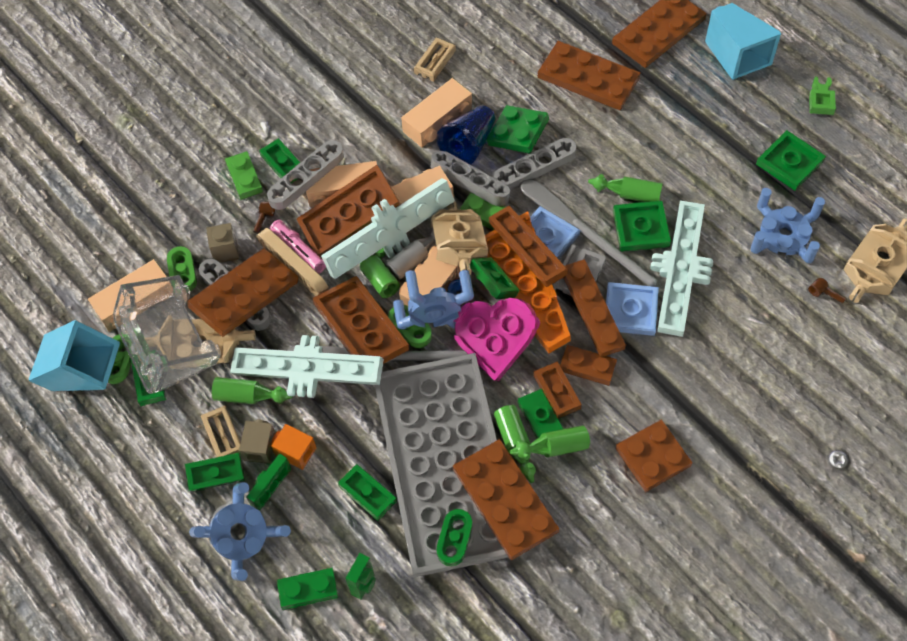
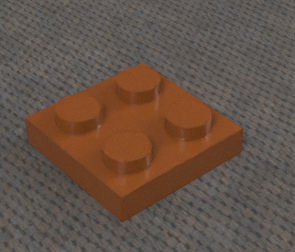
M662 419L616 444L615 448L645 492L690 468L693 463Z

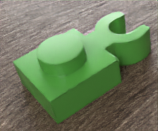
M815 76L809 94L810 113L834 115L836 110L835 91L829 90L832 84L830 77H827L825 84H820L818 77Z

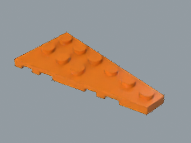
M528 211L520 215V218L535 233ZM496 230L486 234L487 258L492 257L517 286L519 292L516 299H521L530 304L540 321V326L535 334L536 339L548 353L570 342V333L553 285L546 288Z

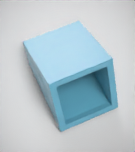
M730 3L712 10L705 42L730 78L734 80L772 65L781 33L749 12Z
M74 320L44 335L28 381L50 391L106 389L120 342Z

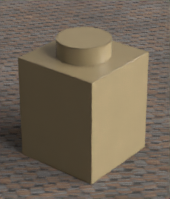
M231 223L206 227L209 249L213 259L219 263L239 259L237 240Z
M260 419L254 420V422L245 421L239 447L243 461L270 464L273 451L271 442L275 435V430L271 423Z

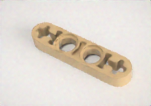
M265 228L256 235L261 246L298 275V281L313 295L317 296L329 290L325 280L269 228Z

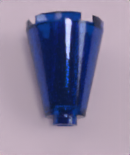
M480 105L444 124L437 132L439 134L437 146L440 151L448 152L470 165L478 159L495 123L494 112L489 107Z

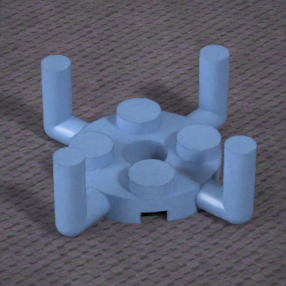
M763 188L757 208L765 217L762 220L760 231L755 233L750 248L751 252L757 254L767 248L774 253L779 251L786 253V255L798 254L806 263H812L820 244L817 241H812L808 249L806 248L812 234L810 223L819 218L825 200L822 197H817L811 211L803 216L791 206L772 210L768 206L772 191L769 188ZM779 229H788L791 235H783Z
M413 270L407 271L405 276L410 298L408 301L409 316L406 317L403 300H395L393 306L397 327L403 330L413 325L425 327V323H433L434 327L447 324L455 329L456 322L453 321L459 317L458 312H461V304L472 300L474 297L469 271L462 270L459 272L462 293L457 295L448 293L441 287L434 288L429 294L422 295L419 293L416 272Z
M245 482L234 485L233 504L227 505L218 511L211 520L210 526H194L189 531L190 536L193 538H209L213 548L221 556L231 560V577L237 581L247 579L248 573L243 569V560L257 554L261 550L266 537H287L291 533V529L287 525L266 526L261 512L250 505L244 504V494L249 491V485ZM236 523L241 524L245 529V535L240 540L233 539L230 534L231 527Z

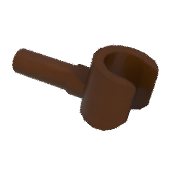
M263 201L259 204V217L253 230L256 234H259L265 217L274 216L275 209L270 206L269 201Z
M824 278L816 279L808 288V291L815 297L824 293L842 304L846 300L845 297L829 288L828 282Z

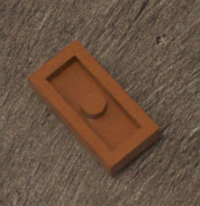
M567 345L560 367L564 373L610 386L617 359L608 356L600 357L598 353Z
M558 361L534 371V378L540 389L543 390L558 419L581 409L582 404Z

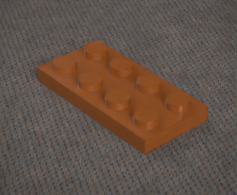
M659 0L615 35L612 39V44L641 66L647 68L706 19L707 13L689 0Z
M557 41L538 70L537 78L621 111L639 81L641 72Z
M375 165L296 220L311 248L322 259L321 256L372 223L371 218L375 216L372 211L374 205L377 204L381 211H383L380 205L382 200H387L389 205H393L395 208L401 205V202L381 168Z
M263 248L187 301L188 308L220 336L224 337L296 285L299 276Z
M357 276L313 297L315 307L350 355L380 356L384 359V364L409 351L407 341Z
M500 439L453 465V471L511 561L559 533V527Z

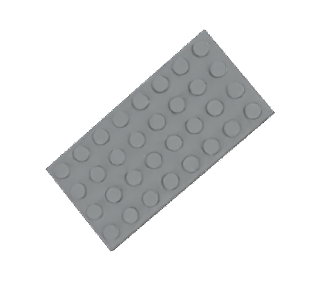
M473 353L382 372L380 385H375L413 578L508 558L503 547L453 471L454 464L497 441L476 354ZM454 509H462L467 511L472 518V532L464 560L459 565L450 567L439 561L436 548L445 516ZM456 523L453 527L457 530H460L463 528L464 525L462 523ZM449 549L446 552V554L448 556H454L456 554V551L454 549Z

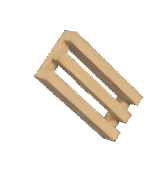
M435 38L414 67V74L418 75L421 73L423 78L428 76L434 82L455 53L456 45ZM441 45V48H440L439 51H438L437 53H435V55L432 57V60H431V62L428 64V66H427L426 68H423V67L426 65V63L429 61V59L431 58V56L434 54V52L437 50V48Z
M226 406L201 415L216 457L240 453L239 447L241 442ZM222 413L236 445L232 449L218 417ZM210 418L214 419L226 449L225 452L221 453L208 421Z

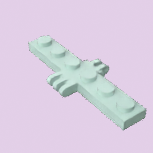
M441 178L396 208L393 205L390 206L385 199L380 202L383 211H381L377 204L374 205L372 211L375 216L371 218L372 223L321 256L330 276L334 279L338 278L382 248H384L386 255L392 258L395 256L392 247L399 253L402 250L400 242L404 247L410 244L406 234L408 231L455 201L448 181Z
M680 200L671 251L652 255L653 262L650 269L660 272L659 275L666 278L657 329L659 333L683 337L692 282L704 285L710 284L713 260L697 256L704 204Z
M302 335L300 345H296L294 351L235 348L230 373L238 376L289 379L288 396H295L297 392L298 397H305L307 390V397L314 398L318 381L380 385L384 359L380 356L323 353L322 346H319V336H312L310 340L309 335Z

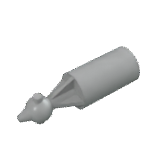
M434 230L431 232V237L414 240L385 263L397 281L405 277L407 271L415 269L428 258L430 249L436 243Z

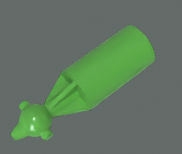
M603 174L596 178L588 179V183L593 185L597 192L608 188L618 194L620 198L639 202L659 201L663 184L625 176L621 179L607 181Z
M371 255L360 263V270L382 298H389L399 290L400 283L377 255Z
M215 377L212 385L213 401L256 405L258 401L270 398L279 404L293 398V396H288L287 391L280 386L271 390L259 384L258 381Z
M515 405L503 406L494 412L496 423L509 454L510 450L516 447L517 441L531 444ZM512 455L521 464L520 470L530 483H534V475L536 473L534 464L529 462V459Z
M585 426L542 433L531 444L517 441L516 447L510 450V454L529 459L531 453H536L549 458L587 450L590 447V436Z

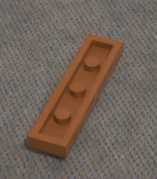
M510 205L489 217L491 226L546 288L568 275L567 268Z
M585 259L564 265L567 268L568 274L563 277L599 356L604 357L625 350L626 344Z

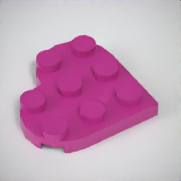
M516 298L499 300L494 305L481 301L466 303L461 307V312H458L459 317L453 321L456 322V335H454V338L459 346L467 354L475 353L478 365L494 381H500L531 343L536 330L540 326V321L530 304Z

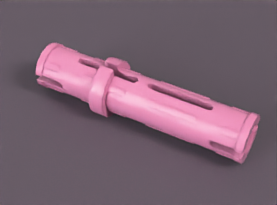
M276 220L272 223L270 230L318 274L324 271L326 268L324 261L300 239V235L296 231L289 229L281 220Z

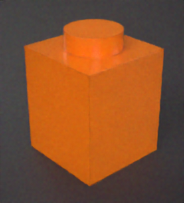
M287 424L284 425L281 431L279 430L275 433L271 442V447L276 457L280 453L288 459L289 464L301 470L305 468L317 449L313 437Z

